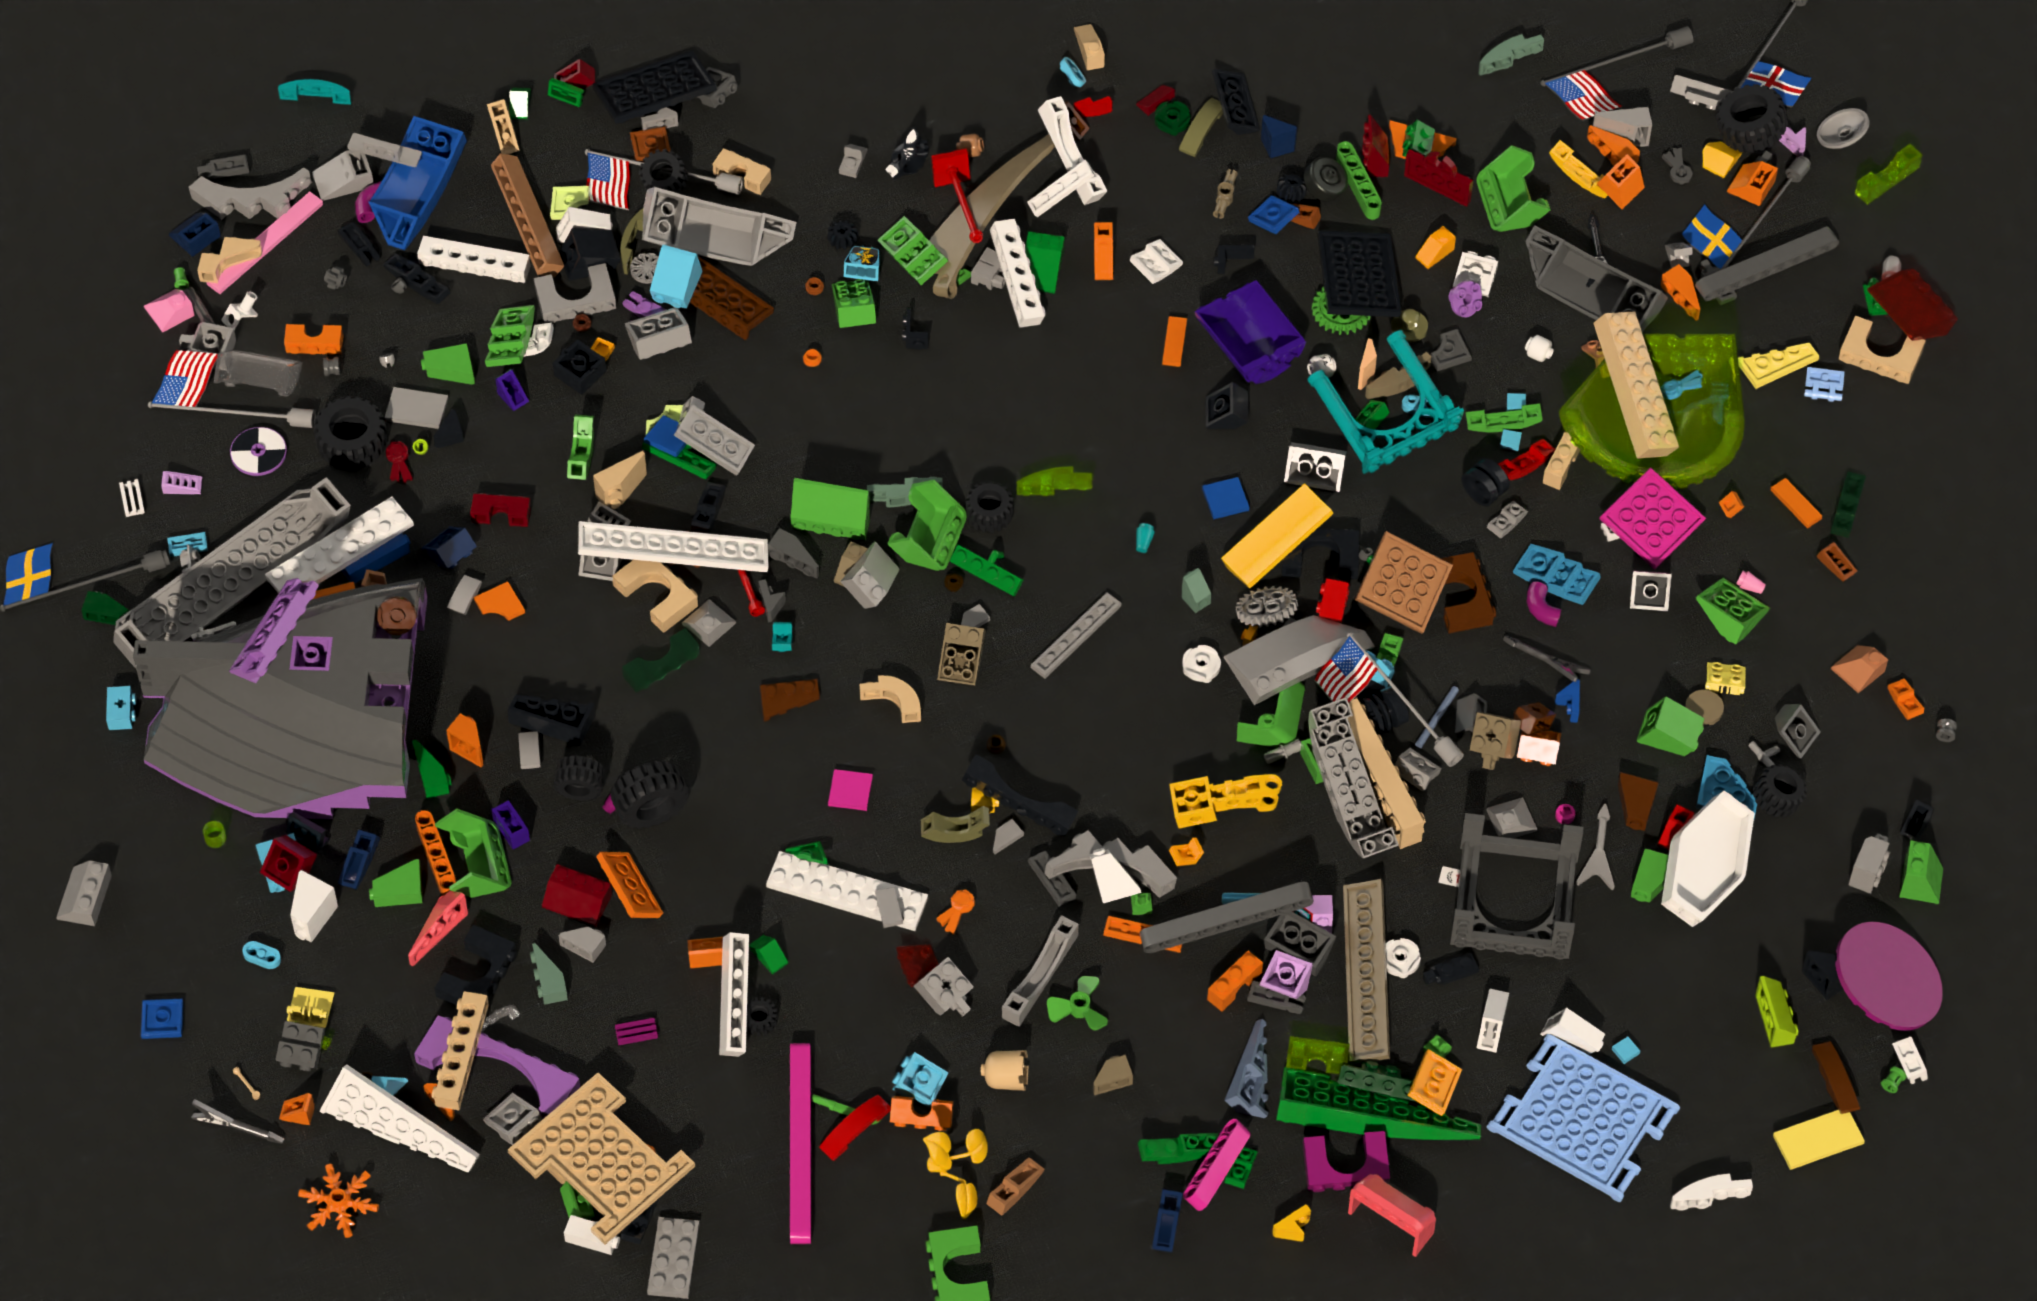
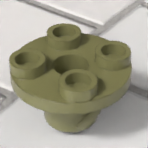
M1407 309L1401 311L1400 317H1393L1391 330L1392 333L1402 330L1406 335L1407 342H1416L1426 337L1428 322L1420 312L1414 309Z

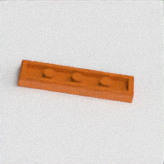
M1108 916L1103 936L1142 944L1139 932L1153 925ZM1183 944L1165 950L1181 953Z

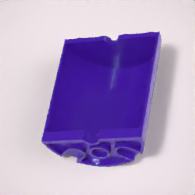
M1257 280L1246 283L1235 291H1230L1226 299L1217 298L1212 303L1201 306L1195 311L1197 320L1247 382L1253 381L1255 384H1259L1277 377L1291 366L1289 362L1294 357L1300 356L1306 344L1304 338Z

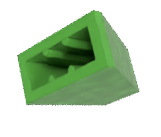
M467 343L423 351L424 359H421L422 370H426L428 377L475 384Z
M1645 848L1632 887V898L1650 903L1664 889L1669 855Z
M415 859L372 880L373 888H369L370 900H374L375 907L423 903L419 859Z

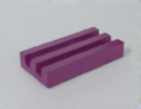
M654 1018L615 1025L618 1045L658 1038ZM653 1031L652 1033L641 1034L642 1032ZM632 1034H633V1035H636V1036H630V1037L621 1038V1036L632 1035Z

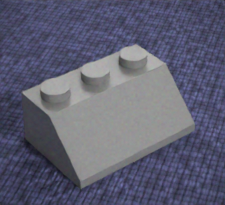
M675 307L625 323L633 349L640 360L692 343L688 323L679 309Z
M1291 442L1284 483L1301 486L1305 483L1308 487L1340 492L1347 451Z
M87 861L73 867L56 917L57 920L95 926L112 877L109 864Z

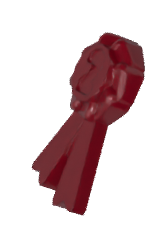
M401 441L391 442L386 448V457L388 461L393 463L390 475L391 481L396 480L399 482L401 473L403 481L406 483L408 480L412 481L413 478L404 462L409 456L408 447Z

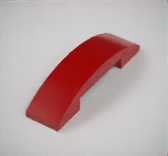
M1541 439L1532 444L1529 451L1511 461L1506 459L1498 465L1503 469L1508 480H1515L1541 466L1553 455L1556 449L1546 440Z
M879 1095L872 1097L837 1125L819 1148L832 1161H835L848 1149V1144L875 1120L878 1122L891 1111V1106Z

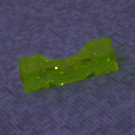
M1908 144L1897 152L1891 163L1881 172L1874 174L1870 171L1859 179L1855 194L1868 205L1919 169L1923 154L1911 144Z

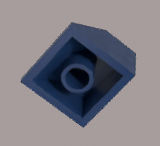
M450 526L421 549L440 568L451 569L458 564L461 558L471 555L473 553L472 550L477 546L466 528Z

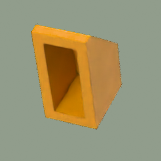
M1442 226L1429 236L1415 258L1429 269L1454 250L1456 237Z

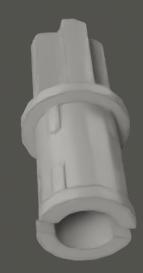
M1296 739L1285 745L1280 744L1279 748L1265 753L1264 758L1268 764L1281 758L1287 759V756L1301 750V742L1299 739Z

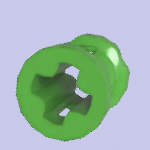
M1895 1066L1891 1067L1890 1074L1881 1081V1085L1886 1091L1896 1093L1899 1084L1907 1076L1902 1069Z

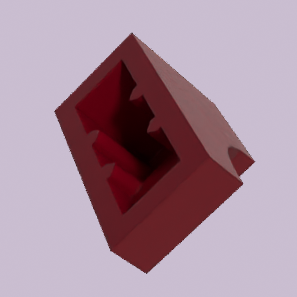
M578 59L555 73L554 78L585 89L595 83V69L583 60Z

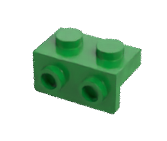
M1419 120L1415 121L1412 125H1408L1405 130L1406 138L1402 146V156L1406 157L1410 149L1421 153L1423 156L1431 152L1435 129Z

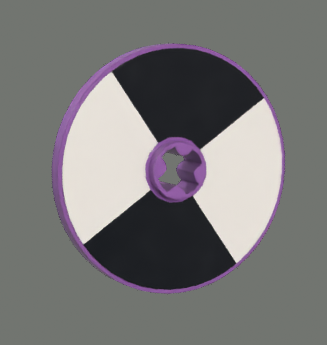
M265 427L245 430L234 439L230 448V456L234 466L242 473L252 476H262L275 471L282 465L287 454V447L283 437L275 430Z

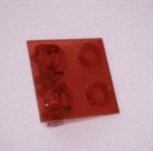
M931 945L896 947L897 959L901 963L903 974L906 975L907 984L911 987H914L918 980H921L938 965Z

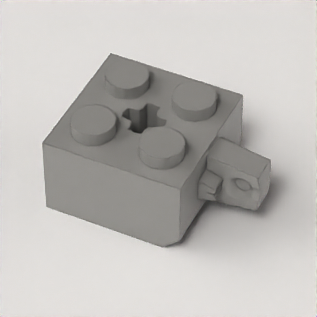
M201 322L197 327L195 335L181 334L179 342L181 347L187 348L191 352L221 354L213 368L225 371L236 344L234 328Z
M1877 834L1876 837L1871 836L1865 839L1854 864L1849 886L1870 894L1873 887H1878L1882 872L1885 871L1891 853L1888 851V837Z
M949 957L944 959L914 985L920 995L940 1016L949 1008L953 1011L956 1009L961 1016L966 1015L971 1010L965 1002L967 1000L965 994L974 987Z

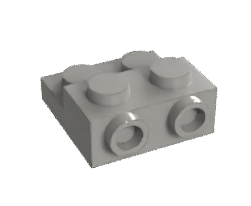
M514 1093L510 1094L483 1118L486 1125L497 1131L500 1137L511 1145H514L543 1120L538 1109Z

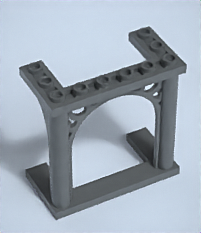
M1465 813L1460 845L1462 857L1457 905L1454 913L1450 945L1461 948L1474 947L1478 950L1490 949L1497 952H1514L1519 955L1532 954L1537 957L1549 956L1556 959H1569L1575 923H1570L1575 867L1578 862L1583 827L1564 825L1560 844L1482 835L1485 815ZM1480 851L1558 860L1554 907L1545 922L1531 930L1514 932L1498 928L1484 918L1476 902ZM1478 924H1483L1486 927L1483 932L1473 931V928ZM1551 924L1553 925L1552 929L1548 928L1547 926ZM1538 932H1546L1550 940L1540 939Z

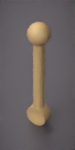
M235 1067L233 1073L238 1075L251 1091L253 1099L258 1100L260 1093L255 1091L241 1074V1069Z

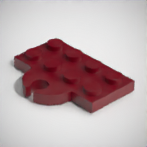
M1411 149L1408 151L1405 162V177L1466 207L1470 204L1473 180L1468 176L1458 173L1456 165L1448 156H1445L1442 162L1438 160L1440 152L1431 151L1426 156H1423L1421 153Z

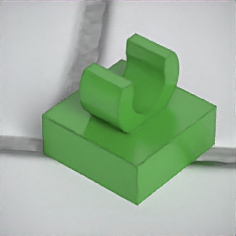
M1151 893L1131 895L1132 915L1152 914Z
M1436 1034L1423 1047V1051L1426 1052L1429 1049L1444 1058L1451 1051L1452 1046Z

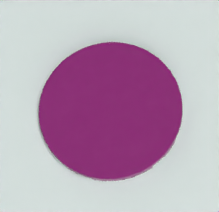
M1881 922L1858 924L1843 936L1836 949L1837 961H1835L1838 978L1849 999L1855 1006L1858 1005L1865 1011L1867 1017L1878 1024L1881 1022L1888 1025L1891 1029L1914 1030L1927 1024L1937 1014L1943 995L1940 975L1930 955L1913 937L1897 927Z

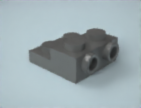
M708 67L706 71L715 82L717 90L697 98L701 99L702 104L716 108L725 102V98L728 95L736 92L738 84L734 75Z
M285 1021L275 1061H279L280 1066L292 1067V1064L300 1065L299 1069L304 1071L318 1068L325 1028Z

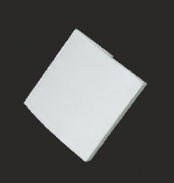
M1161 239L1147 244L1145 250L1132 255L1130 258V262L1152 284L1164 279L1183 264V261Z

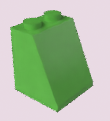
M1664 697L1646 710L1637 742L1686 756L1697 749L1699 744L1697 740L1704 729L1702 725L1705 718L1672 699Z
M1910 840L1903 864L1899 897L1939 904L1943 867L1931 844Z

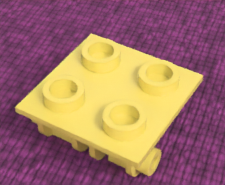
M1707 662L1705 689L1718 693L1719 686H1721L1720 693H1722L1723 686H1726V694L1729 692V687H1731L1730 694H1744L1746 667L1737 664L1726 665L1719 662Z
M295 987L291 1006L288 1005L287 1021L326 1028L335 993Z

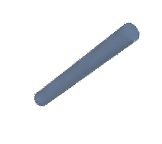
M1452 686L1428 723L1433 730L1458 693L1459 689ZM1427 728L1424 729L1415 743L1418 748H1422L1431 734Z

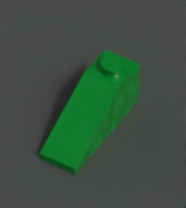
M412 740L426 798L450 793L448 787L452 785L450 775L445 774L444 767L417 740Z

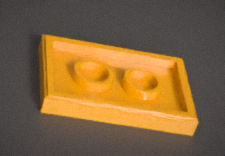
M1428 1049L1422 1058L1407 1096L1442 1116L1447 1109L1462 1069Z

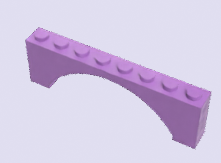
M439 1015L436 1017L414 1053L416 1063L433 1071L436 1066L443 1064L442 1055L448 1049V1034L453 1031L451 1018ZM463 1031L460 1034H467L468 1031ZM481 1032L475 1056L496 1058L509 1063L521 1071L529 1079L540 1101L538 1111L542 1119L580 1088L579 1078L574 1073L564 1072L554 1064L544 1063L536 1056L526 1055L522 1050L518 1048L513 1049L503 1041H495ZM457 1049L456 1052H461L464 1049Z

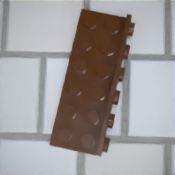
M698 256L702 274L690 303L727 327L737 336L744 340L748 339L749 331L773 314L774 308Z

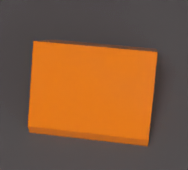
M723 937L688 940L690 968L722 965Z

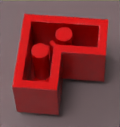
M1326 578V583H1322L1320 589L1322 602L1318 601L1316 609L1319 617L1342 623L1350 591L1348 582Z

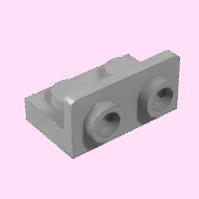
M1411 748L1398 756L1395 763L1399 769L1400 777L1421 791H1425L1429 782L1438 776L1441 771L1440 767Z

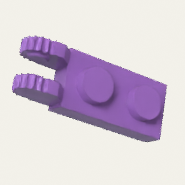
M633 291L629 294L630 299L638 303V305L636 306L634 302L625 299L622 303L625 308L640 318L667 310Z

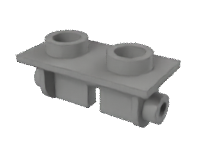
M189 544L187 545V550H182L180 554L181 567L186 568L182 570V573L200 560L199 552L194 550Z

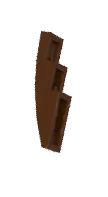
M1832 1042L1812 1045V1053L1819 1063V1071L1826 1081V1089L1840 1114L1860 1110L1852 1084Z

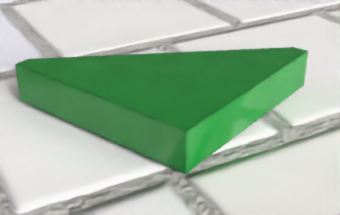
M820 841L785 849L786 853L792 854L799 859L827 864V858Z

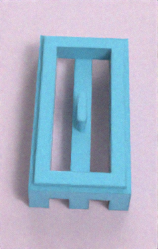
M205 532L167 538L170 557L180 556L182 550H187L188 544L198 552L208 551Z

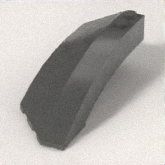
M1535 225L1526 239L1537 288L1594 320H1598L1605 313L1635 312L1643 332L1658 316L1668 299L1661 290L1610 266L1566 242L1564 239ZM1589 278L1594 279L1595 282L1589 288L1586 287Z

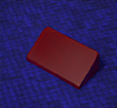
M1161 85L1136 103V106L1149 116L1160 104L1170 101L1175 97V89Z

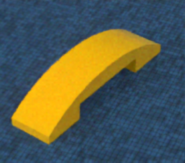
M1559 140L1549 152L1555 163L1578 185L1599 197L1606 198L1608 195L1597 185L1604 175L1602 174L1599 177L1572 155L1574 151Z

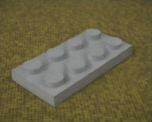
M694 405L690 406L674 433L675 437L736 476L755 446Z
M658 1218L647 1290L648 1295L689 1299L700 1225L699 1221Z

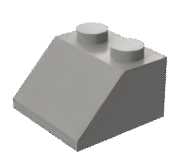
M581 555L579 576L613 581L612 576L619 571L622 558Z

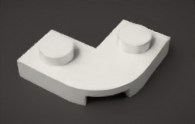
M552 323L534 325L533 334L529 339L524 357L538 354L550 345L554 330Z

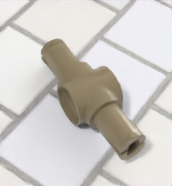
M1228 169L1224 181L1218 185L1217 204L1213 212V216L1218 218L1219 213V218H1224L1227 206L1233 202L1234 183L1238 175L1235 170L1231 174V169Z

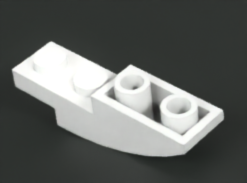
M1722 1174L1699 1180L1676 1193L1672 1197L1670 1207L1677 1210H1686L1693 1207L1704 1209L1712 1205L1713 1198L1723 1200L1727 1197L1745 1198L1751 1195L1753 1188L1752 1179L1731 1181L1730 1174Z

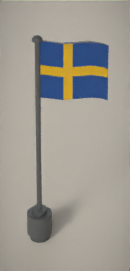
M1804 156L1794 159L1785 172L1788 181L1743 240L1731 227L1713 215L1705 204L1682 233V237L1692 248L1706 257L1714 267L1720 268V270L1725 269L1791 182L1798 183L1810 170L1811 162Z
M54 544L44 545L9 556L6 565L4 605L2 604L0 609L5 612V609L141 567L144 570L148 569V572L151 573L170 565L166 550L161 551L160 549L144 554L141 564L49 592L51 552Z

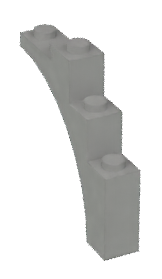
M305 168L280 182L255 188L227 187L211 182L201 176L189 186V191L194 201L221 220L234 209L249 219L258 214L261 209H264L278 219L291 208L289 201L307 188L312 181L309 171Z
M1089 831L1077 834L1072 840L1071 848H1067L1057 857L1050 858L1046 863L1044 873L1051 879L1065 872L1093 868L1089 854H1093V851L1096 849L1104 848L1114 855L1133 879L1148 887L1159 898L1175 889L1177 877L1148 845L1142 849L1138 848L1132 854L1119 838L1108 841L1102 846Z

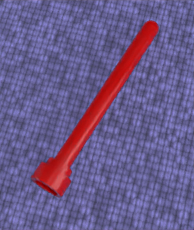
M737 569L750 601L748 609L751 616L762 615L765 612V607L756 598L746 570Z

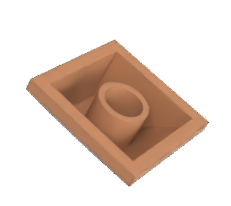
M1857 645L1831 667V670L1857 693H1860L1885 672L1888 659L1874 647Z

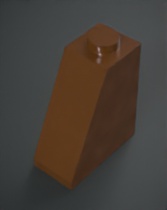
M1621 772L1618 788L1625 824L1634 830L1645 831L1657 793L1658 782Z

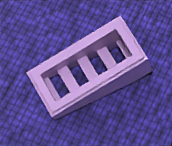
M163 471L161 484L163 494H201L203 478L202 476ZM192 482H195V488L192 487Z

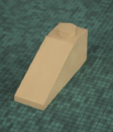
M1092 25L1074 27L1086 69L1103 68L1105 54L1101 41Z
M503 99L487 104L501 153L509 155L519 152L518 142L506 101Z

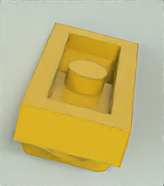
M1305 1204L1273 1225V1236L1303 1242L1304 1232L1300 1227L1305 1226L1309 1222L1311 1209Z

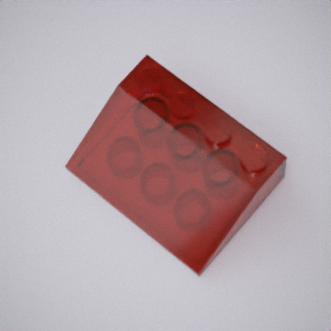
M1913 268L1901 270L1867 289L1912 341L1947 335L1958 320L1953 311L1943 303L1941 297L1934 293L1930 285Z

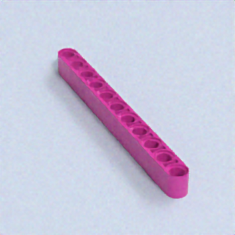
M790 1043V1244H811L810 1043Z

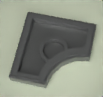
M1458 329L1441 333L1440 347L1430 353L1431 360L1437 371L1469 362L1472 359Z

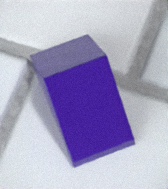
M512 369L495 379L498 395L513 411L529 402Z

